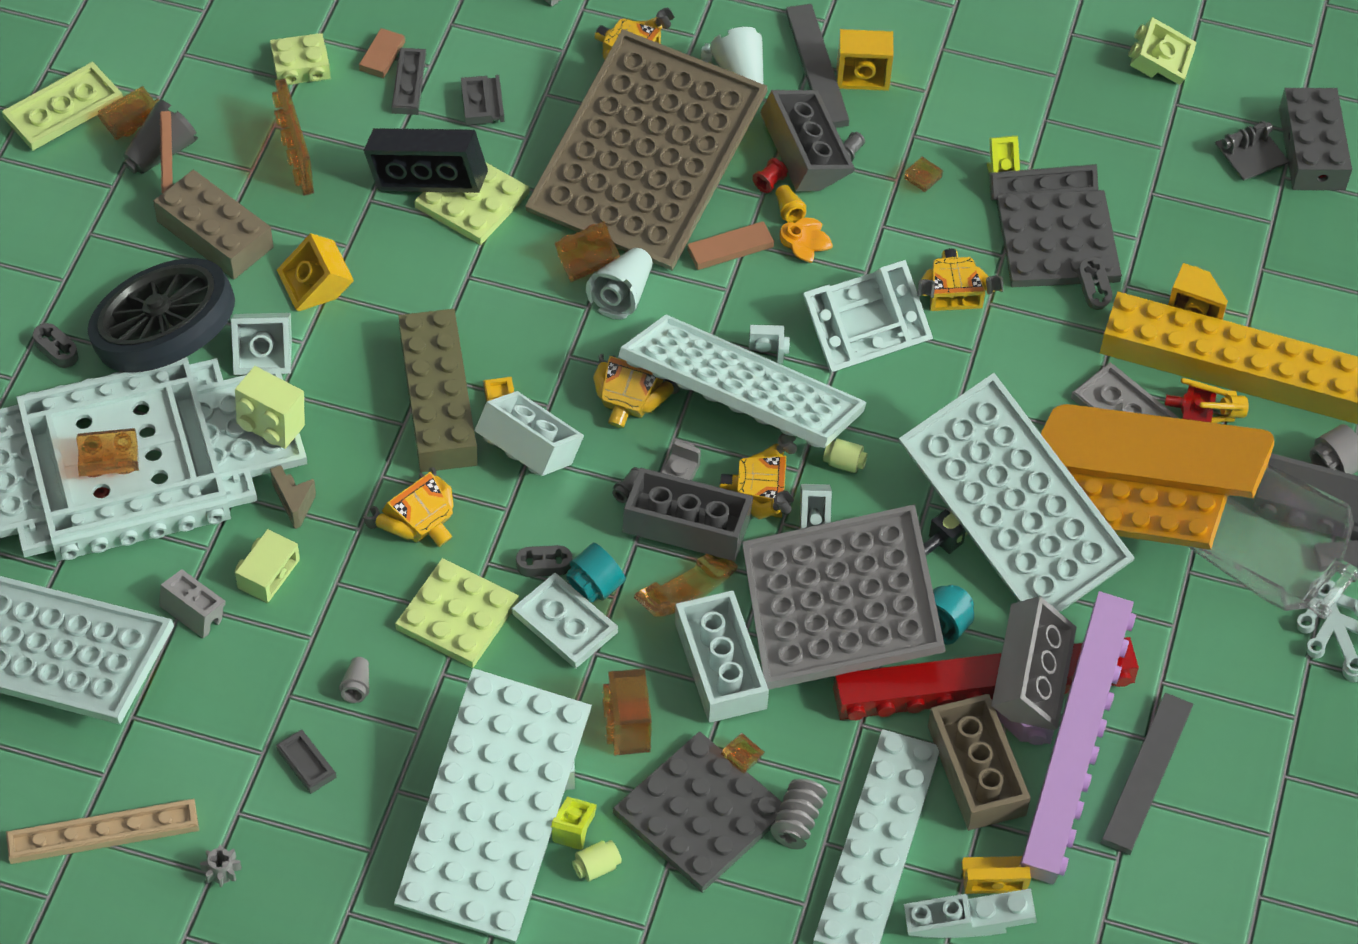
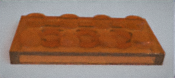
M285 78L275 80L276 92H272L274 107L278 108V110H274V116L277 126L283 128L280 130V136L283 146L286 145L289 148L286 150L289 166L292 165L295 168L292 170L295 186H301L303 196L313 194L310 156Z

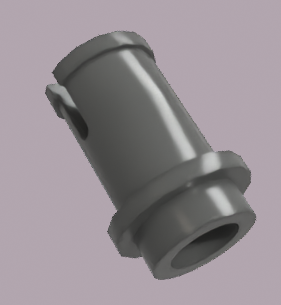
M852 132L843 143L851 161L855 159V153L865 144V138L859 132Z
M633 467L621 482H617L614 485L612 494L617 501L621 503L627 502L640 471L639 468Z

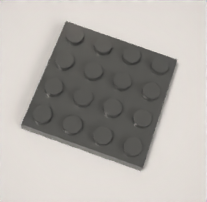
M1104 190L998 195L996 203L1011 287L1080 284L1077 273L1078 266L1087 257H1096L1102 261L1109 283L1121 281L1122 274ZM1088 264L1084 271L1085 273L1090 272L1094 281V273L1097 271V268H1091L1090 264Z
M699 731L613 807V814L697 889L704 892L771 830L782 802Z

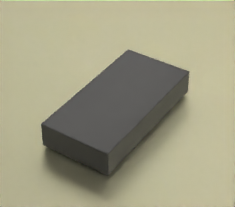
M302 729L276 745L279 754L310 794L337 778L336 772Z

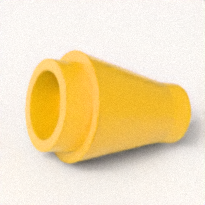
M788 185L778 187L775 194L778 199L782 219L787 222L796 223L799 219L804 218L806 215V204Z

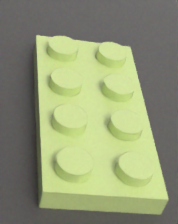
M91 62L3 110L2 114L5 121L33 151L122 102L123 94L95 63Z

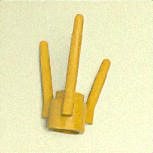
M1181 378L1180 382L1225 396L1221 399L1220 403L1201 402L1199 404L1201 408L1220 409V413L1224 414L1223 416L1212 417L1211 423L1234 422L1235 418H1245L1247 416L1249 404L1246 396L1237 395V391L1224 390L1194 380Z

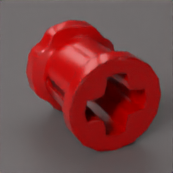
M771 158L762 171H757L753 174V182L760 191L769 193L773 190L775 183L787 177L788 170L783 162L777 158Z

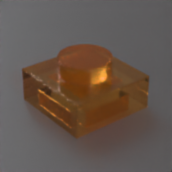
M922 156L905 171L904 178L923 192H926L942 178L943 170Z
M741 733L724 748L721 755L745 774L762 758L765 752Z

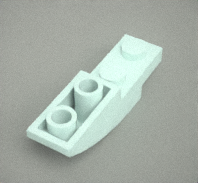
M1031 888L968 899L967 894L904 904L909 936L930 938L989 936L1007 933V927L1037 923Z

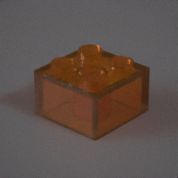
M645 668L609 671L608 684H603V714L607 722V744H613L614 755L651 752L652 719Z

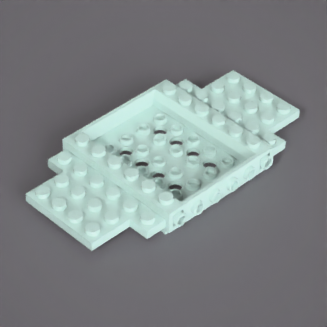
M185 357L175 363L150 371L115 372L111 375L95 379H86L82 382L60 385L52 389L30 392L26 395L17 396L18 405L0 409V538L19 534L24 558L54 550L56 561L72 560L78 556L94 552L101 553L114 547L133 545L136 542L151 538H162L165 535L180 531H190L196 527L219 524L231 519L230 507L257 501L251 477L271 473L270 469L279 465L282 466L283 470L307 464L306 453L299 433L289 446L284 449L278 445L268 443L263 437L253 432L243 430L237 424L235 388L246 375L223 380L217 358L189 365L188 358ZM279 367L265 370L283 380ZM138 405H147L149 407V411L144 415L133 413V409ZM82 418H88L92 421V424L85 429H80L76 426V422ZM145 427H151L156 431L153 436L146 438L141 437L139 432ZM87 441L98 443V447L95 450L86 452L81 448ZM151 450H158L162 453V456L156 461H149L145 458V455ZM93 464L104 466V470L100 474L92 475L87 472L88 468ZM158 473H164L168 476L167 481L163 484H155L151 479ZM99 487H106L110 490L109 495L105 498H97L93 493Z

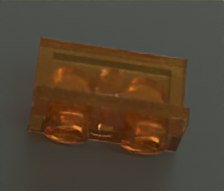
M141 86L99 110L98 118L116 140L123 136L128 137L137 128L142 126L159 99L153 100L146 89Z
M605 222L592 224L583 231L564 236L560 241L555 242L558 257L570 282L596 272L620 257Z
M135 428L77 434L79 477H99L103 474H129L132 471H139V448Z

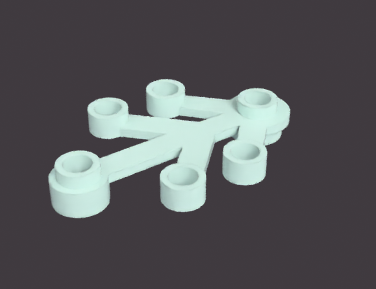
M1316 580L1312 583L1309 590L1312 602L1306 613L1299 615L1297 629L1305 634L1311 633L1315 628V619L1322 608H1324L1327 618L1316 638L1308 641L1307 654L1315 659L1321 658L1325 653L1326 644L1334 632L1345 659L1342 674L1348 681L1358 682V668L1350 666V664L1358 665V656L1347 632L1349 630L1358 634V621L1339 613L1337 605L1354 611V614L1358 617V600L1340 593L1339 587L1332 580ZM1320 590H1327L1329 593L1324 594ZM1309 621L1311 625L1304 626L1301 622ZM1316 645L1319 646L1321 650L1314 651L1311 647Z

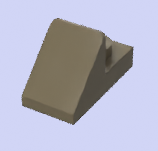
M281 465L271 468L272 485L291 523L297 529L301 527L315 499V481L311 479L296 485L292 475H286Z

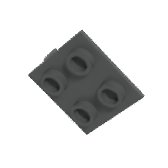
M1261 121L1253 128L1248 126L1232 135L1227 134L1224 139L1215 142L1243 181L1289 163V160L1269 136V133L1273 130L1270 122Z

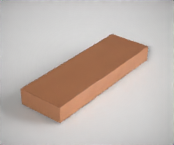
M171 111L160 112L162 193L173 186Z
M764 221L689 243L687 250L697 270L772 248L774 247V240Z

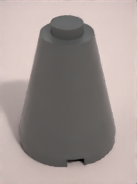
M160 99L155 103L123 154L126 159L123 162L124 165L134 174L137 172L144 174L161 163L160 112L170 111L168 108L171 106L164 100ZM171 111L173 156L193 144L198 137L194 136L196 134L195 129L179 111L176 113Z

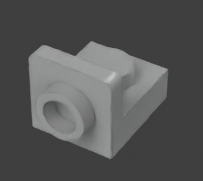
M674 440L672 454L661 473L693 480L700 466L701 450L691 443Z

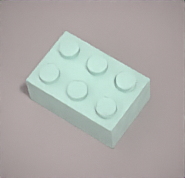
M518 391L487 401L474 430L483 436L487 443L498 446L505 451L508 457L519 460L528 466L532 473L541 476L571 465L584 438L583 434Z

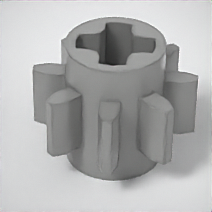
M219 845L218 848L212 851L207 850V861L200 862L202 872H206L207 883L214 881L219 883L220 887H223L224 883L230 880L235 882L234 871L241 870L240 860L236 859L235 849L228 851L222 845Z

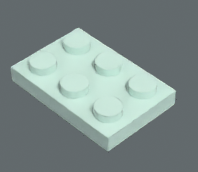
M556 573L552 574L512 608V614L575 669L618 633V626Z

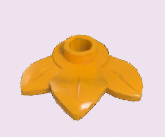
M801 218L796 223H785L780 229L781 243L787 248H791L793 254L803 261L812 263L814 251H826L832 248L829 236L820 231L822 223L817 219Z

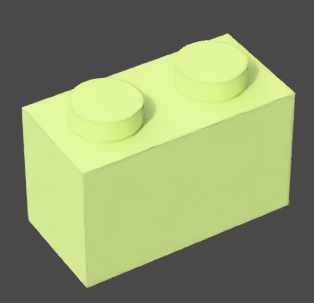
M267 529L261 538L259 537L254 541L251 552L246 559L240 560L236 566L235 575L238 589L269 603L300 560L298 544Z

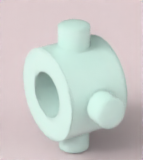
M706 43L705 46H702L701 60L711 63L712 53L710 44Z

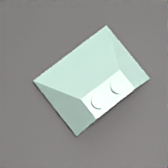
M906 260L881 267L873 273L833 286L826 285L803 293L830 373L933 339Z

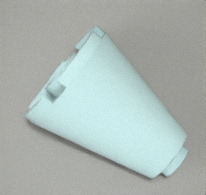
M738 27L728 30L729 35L723 38L719 34L713 39L710 49L719 67L763 84V45L760 32L757 33L753 27Z
M633 248L593 273L586 284L588 300L591 304L595 302L600 307L598 311L602 315L612 319H624L632 314L638 306L653 265L651 256L643 249Z

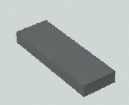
M400 48L392 101L393 114L419 115L427 56L426 49Z

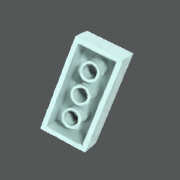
M734 591L677 603L675 608V625L708 722L711 723L767 709L769 690Z

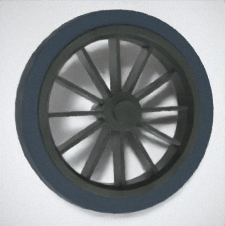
M184 258L164 262L135 274L114 288L92 313L88 323V336L96 354L111 369L131 373L158 369L193 354L211 341L230 319L235 306V295L222 269L209 260Z

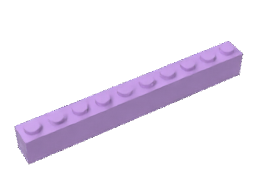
M1100 591L1095 600L1019 866L1030 867L1031 878L1054 885L1058 875L1064 876L1069 858L1064 857L1066 847L1072 848L1077 830L1071 829L1074 819H1080L1084 807V802L1079 801L1082 791L1087 793L1092 775L1087 773L1089 764L1095 765L1100 748L1094 746L1097 737L1102 738L1107 720L1102 719L1104 710H1110L1114 698V693L1109 692L1111 683L1117 684L1122 669L1121 666H1117L1118 658H1124L1129 644V640L1124 639L1126 630L1132 631L1136 614L1131 613L1133 601Z

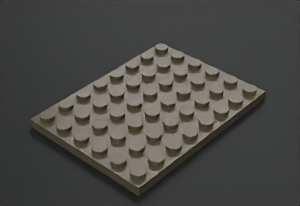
M622 29L525 205L526 211L625 252L633 248L643 249L651 256L654 264L673 271L768 91L767 86Z

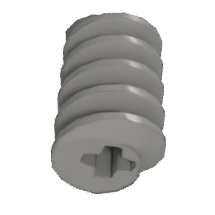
M795 779L788 785V791L784 795V801L780 805L779 812L776 814L775 822L772 824L770 831L779 843L790 849L797 850L806 847L807 843L804 840L810 838L811 832L809 830L815 826L813 819L819 816L817 809L822 808V799L826 798L827 790L815 781Z

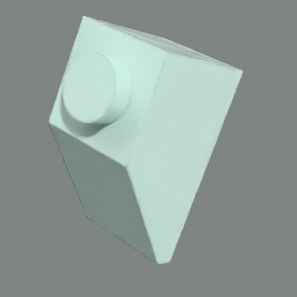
M801 484L800 529L831 523L832 490L830 485Z

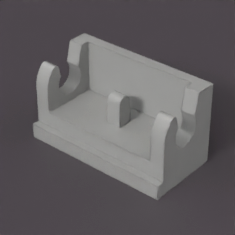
M181 569L161 584L159 606L201 638L209 635L212 621L217 625L220 624L226 601Z

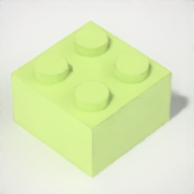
M254 366L235 388L236 421L243 430L253 432L263 437L268 443L286 449L305 426L303 390L257 366Z

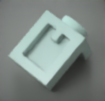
M750 325L749 350L760 352L777 351V363L783 364L784 354H789L790 344L789 337H784V326Z

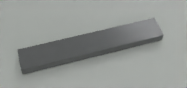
M812 4L786 7L787 19L810 90H818L836 128L849 126V117Z
M1168 693L1164 694L1101 844L1125 854H1131L1190 715L1193 703Z

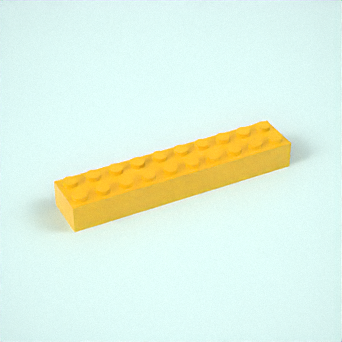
M1117 291L1099 354L1358 424V356Z

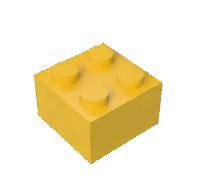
M840 29L837 57V83L839 89L889 91L894 55L893 31Z

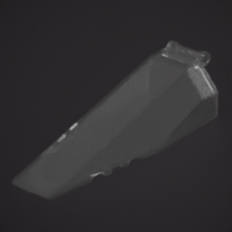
M1269 464L1266 467L1254 498L1228 495L1211 550L1189 547L1263 600L1284 611L1308 608L1322 619H1327L1332 613V606L1351 582L1358 580V569L1343 560L1354 527L1350 504ZM1336 572L1342 574L1322 601L1316 598Z

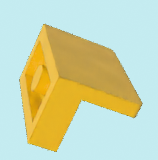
M1022 856L964 857L962 859L965 894H989L1028 889L1031 880L1030 867H1019Z

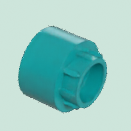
M594 542L570 561L571 569L567 571L566 575L570 585L589 602H594L597 598L602 601L605 600L626 581V577L616 561L607 551Z
M938 586L933 589L944 645H949L956 642L973 623L975 618L974 602L968 592L959 586Z

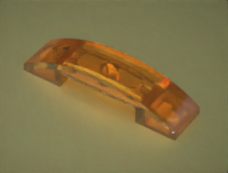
M706 554L697 559L694 568L661 586L655 582L635 593L634 598L653 616L670 615L675 613L677 603L703 598L726 581L737 570L738 565L732 560Z

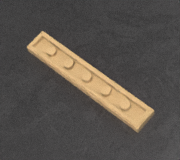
M195 799L12 830L6 832L10 864L196 832L199 831Z

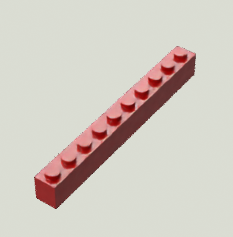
M1130 637L1124 638L1129 640V644L1124 658H1118L1117 666L1122 667L1117 684L1111 683V686L1125 687L1135 683L1139 666ZM1083 643L1073 644L1064 694L1069 693ZM1002 653L860 670L836 675L833 691L839 719L856 721L869 716L879 715L887 717L900 712L918 713L924 709H931L989 694L992 700Z

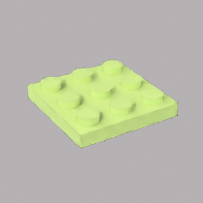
M486 163L488 172L479 193L423 192L415 200V208L481 245L529 195V186Z
M442 558L395 623L396 630L473 668L512 613V608L518 604L519 595Z

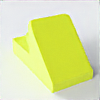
M1018 136L989 138L991 162H987L988 172L1020 170Z
M567 796L556 818L554 817L552 820L553 842L582 850L587 828L595 816L597 805Z

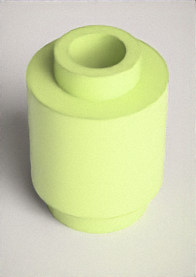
M837 438L836 441L833 440L826 446L823 461L828 462L831 467L857 473L858 469H864L868 453L863 452V445Z
M602 840L576 852V860L572 861L577 876L580 879L584 877L589 882L615 870L616 865L620 864L622 860L614 842L610 840L605 843Z

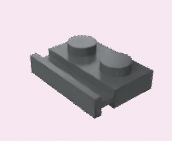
M495 75V78H488L487 76L461 78L465 124L492 123V120L504 122L499 75Z

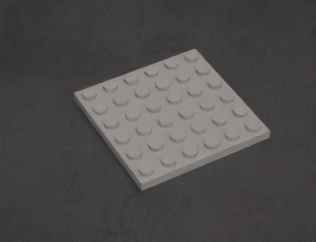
M915 504L742 542L762 670L768 690L946 652Z

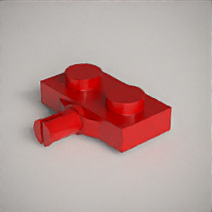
M1189 385L1184 397L1167 394L1165 406L1182 408V419L1211 423L1214 409L1201 408L1199 404L1201 402H1215L1217 394Z

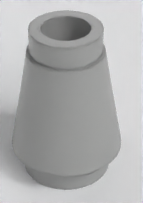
M355 657L351 660L339 686L344 700L351 703H359L368 696L369 662L365 658Z

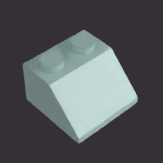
M291 313L234 314L231 318L234 375H247L254 366L264 371L279 367L281 374H290L292 355Z

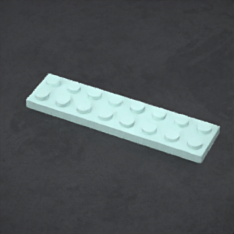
M882 729L813 944L881 943L939 757V750L936 744Z

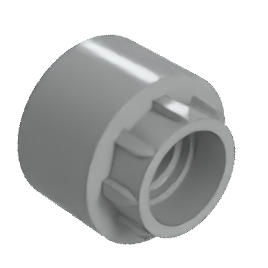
M1341 424L1316 438L1314 447L1310 450L1312 464L1349 474L1357 473L1358 435L1349 426Z

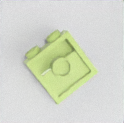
M1153 17L1146 25L1141 24L1134 35L1138 42L1134 43L1128 53V56L1132 58L1130 66L1151 78L1156 73H1159L1180 85L1186 78L1197 42Z
M323 33L270 40L278 86L331 79Z

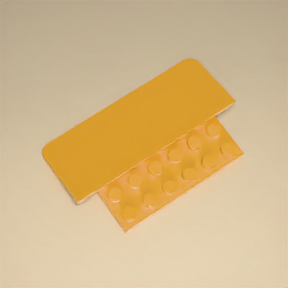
M1063 404L1055 407L1041 432L1043 438L1118 536L1208 550L1212 548L1228 495L1254 498L1274 446L1273 434L1263 429L1072 404Z

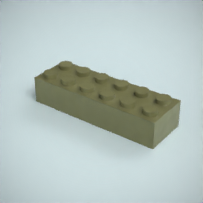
M455 309L398 315L420 472H429L431 467L438 471L478 466L477 445Z

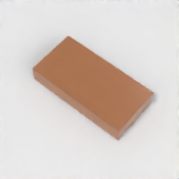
M381 28L359 64L360 71L384 78L397 57L400 48L405 43V35Z

